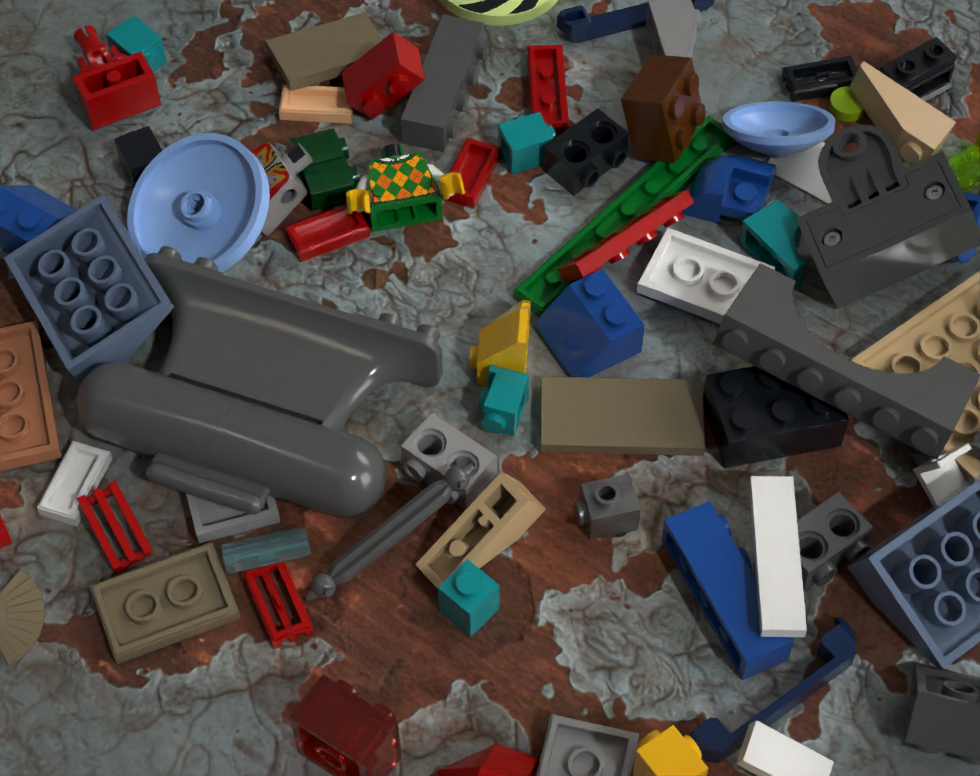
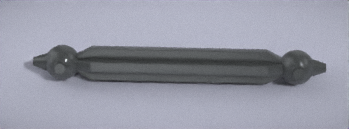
M470 463L462 467L453 466L449 468L445 473L444 480L431 483L336 559L328 573L317 574L312 579L311 588L305 595L308 602L317 598L325 599L331 597L336 590L337 584L349 582L446 504L453 491L464 490L469 484L470 476L475 466Z

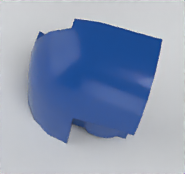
M723 155L707 161L697 173L689 192L694 203L684 209L683 214L719 224L722 215L742 221L765 206L775 178L776 165L741 155Z

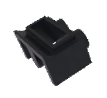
M935 37L882 65L880 72L925 102H928L952 89L951 78L957 55L940 39Z

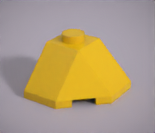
M531 300L520 301L480 329L479 344L471 345L469 362L470 369H477V385L488 386V370L490 365L526 374Z

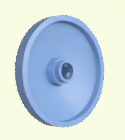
M202 133L178 140L162 150L147 165L136 182L128 206V233L144 259L148 254L158 253L161 247L168 246L178 251L183 261L194 264L198 257H204L213 261L217 265L219 272H224L235 265L250 250L264 226L270 198L269 183L265 170L258 158L248 148L229 136L216 133Z

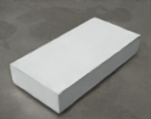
M72 441L37 506L39 515L78 526L84 513L78 504L77 498L83 495L86 497L93 494L92 491L98 488L112 461L110 451Z
M757 720L749 724L736 762L737 765L757 776H830L834 761Z

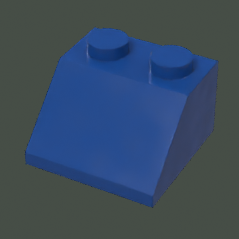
M33 185L0 186V249L9 254L77 210Z
M603 269L569 284L534 323V329L568 377H591L642 352L645 325Z

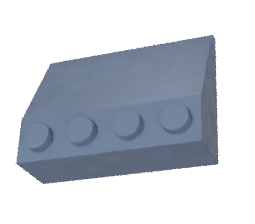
M104 194L4 257L64 365L79 383L84 380L92 369L108 362L127 363L174 308Z
M980 475L969 480L847 566L870 601L939 670L947 667L980 642Z

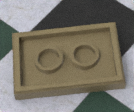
M364 12L265 41L267 52L291 91L341 77L342 72L383 39Z
M212 542L90 586L116 664L241 619Z

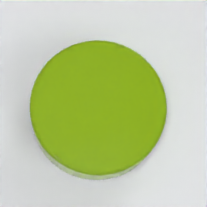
M849 86L840 87L831 94L829 111L834 118L842 122H855L863 117L865 110Z

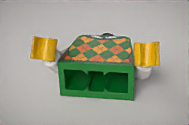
M398 144L387 145L381 151L382 158L374 159L369 163V174L361 177L355 189L346 192L347 214H352L353 211L370 213L372 232L443 220L441 195H443L444 200H447L449 196L455 193L465 194L461 173L452 172L444 174L433 164H427L422 154L418 152L404 154L402 146Z

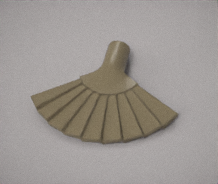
M22 569L17 572L0 592V651L8 666H11L20 658L22 659L33 648L38 637H40L45 619V606L40 589L34 580Z

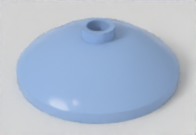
M783 101L756 102L741 105L726 112L723 116V129L733 140L753 151L764 153L771 158H785L789 154L803 152L825 141L835 130V118L828 111L808 104Z

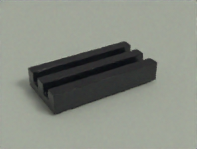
M845 56L783 67L781 76L783 81H787L786 88L788 92L791 91L790 98L792 102L830 96L840 87H850L858 69L852 56Z

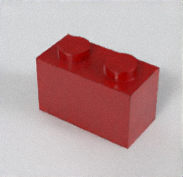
M395 32L389 34L342 72L347 105L371 119L376 118L425 80L419 48Z

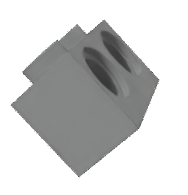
M431 413L401 445L402 467L405 473L417 482L423 481L430 485L433 482L444 480L445 473L453 466L462 467L470 463L475 466L468 486L462 491H453L447 502L448 504L455 503L464 510L497 477V456L434 413ZM429 451L437 452L435 455H425L424 453Z

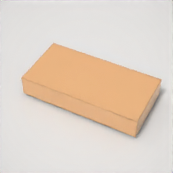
M283 84L279 106L280 120L352 124L354 108L347 105L344 87L306 86L290 91L287 84Z

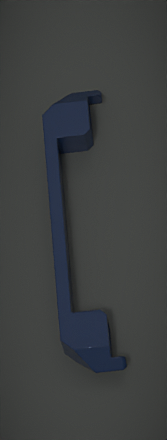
M692 0L694 9H699L700 12L708 10L715 2V0ZM648 2L589 17L585 7L582 5L564 9L563 12L561 10L557 15V28L575 43H580L646 26Z
M836 617L834 621L836 626L821 637L817 650V655L826 664L731 734L717 718L712 717L692 730L688 736L698 745L702 754L701 759L706 762L719 764L742 747L749 724L757 720L769 727L849 668L856 655V635L852 627L842 617Z

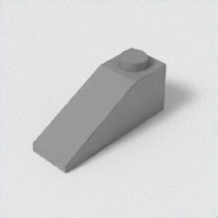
M692 0L648 1L646 27L654 54L692 57L697 31L702 29L700 10L694 9Z

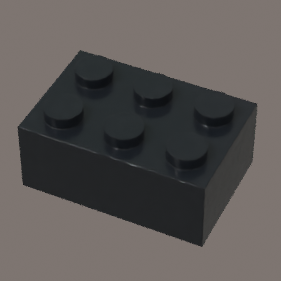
M756 366L706 375L703 407L724 469L842 446L849 418L847 413Z

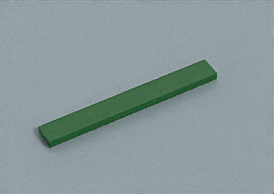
M708 115L703 124L698 127L691 138L688 148L684 149L676 163L657 161L514 289L513 299L518 303L522 300H531L530 311L540 317L569 284L580 280L576 279L565 283L557 270L558 268L665 197L683 191L695 180L697 173L707 161L722 156L736 141L724 131L721 123Z

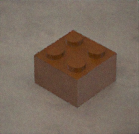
M651 54L621 98L635 159L676 163L684 149L688 148L691 138L698 127L705 120L706 109L700 99L699 77L694 71L693 61L690 57Z

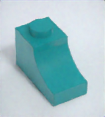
M777 199L743 220L739 244L755 260L774 266L775 271L795 280L794 291L801 286L806 264L796 249L799 247L802 231L796 219L799 218L798 214L788 209Z

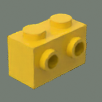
M672 725L662 733L658 730L652 731L638 743L632 776H707L708 767L702 761L701 751L695 741L688 735L682 736L677 728Z

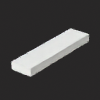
M751 476L749 491L760 637H805L807 625L793 476Z

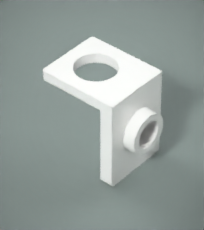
M969 443L944 450L937 460L931 458L913 469L933 506L967 483L954 459L972 449Z

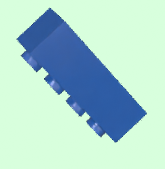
M709 501L665 519L662 542L740 678L745 680L788 661L794 637H760L756 578L751 571L752 564L750 558L742 547L737 548L731 538V528L726 517L722 513L717 514Z

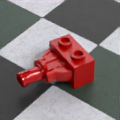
M84 26L88 37H86L82 28L75 31L74 40L82 50L87 63L83 56L79 57L77 62L80 73L72 78L80 107L93 131L161 105L155 75L141 51L127 56L120 53L117 47L112 45L110 46L111 57L106 44L101 43L93 26Z

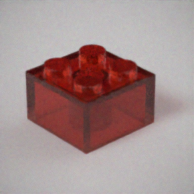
M323 674L290 716L298 754L332 776H389L402 758L399 725L395 714L380 703L371 705L359 697L358 691L344 680L338 679L335 682Z

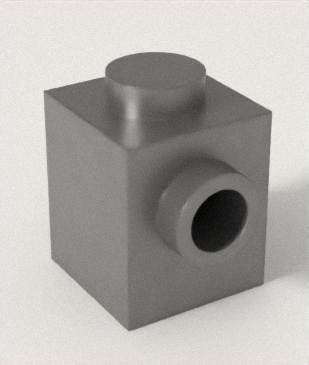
M630 474L581 484L580 500L574 502V510L578 525L586 526L590 540L639 529L641 508Z

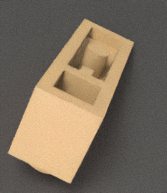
M865 61L860 65L849 87L874 125L888 134L899 155L906 162L913 165L935 155L945 143L956 124L954 120Z
M500 472L415 565L438 589L467 559L480 569L517 541L546 508L520 481Z

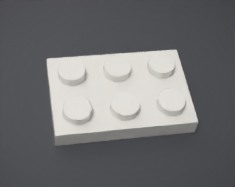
M667 228L638 282L637 293L721 324L725 313L758 265L761 263L775 270V267Z

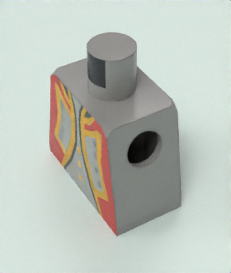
M263 143L251 151L261 162L269 183V208L261 230L266 236L270 235L307 195L308 189L298 176V173L312 163L313 159L299 143L285 155L270 143Z

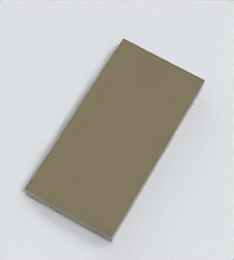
M542 376L540 452L704 456L705 435L702 380Z

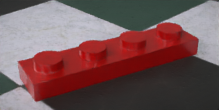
M684 190L665 197L558 268L557 270L563 281L566 283L582 279L601 270L600 266L607 261L610 264L618 262L630 254L628 247L635 242L639 246L656 237L658 234L655 229L662 224L664 227H668L685 217L682 211L694 203L688 190Z

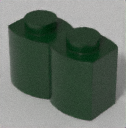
M334 128L290 138L291 149L299 143L313 159L312 163L298 173V176L308 189L306 198L311 210L315 211L346 203V192L355 189L360 179L355 165H348L349 151L345 138L338 139Z

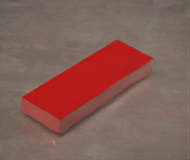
M563 45L527 46L531 114L540 112L546 125L551 124L556 135H561L569 129Z

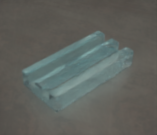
M304 526L221 545L226 573L229 574L301 558L311 554Z

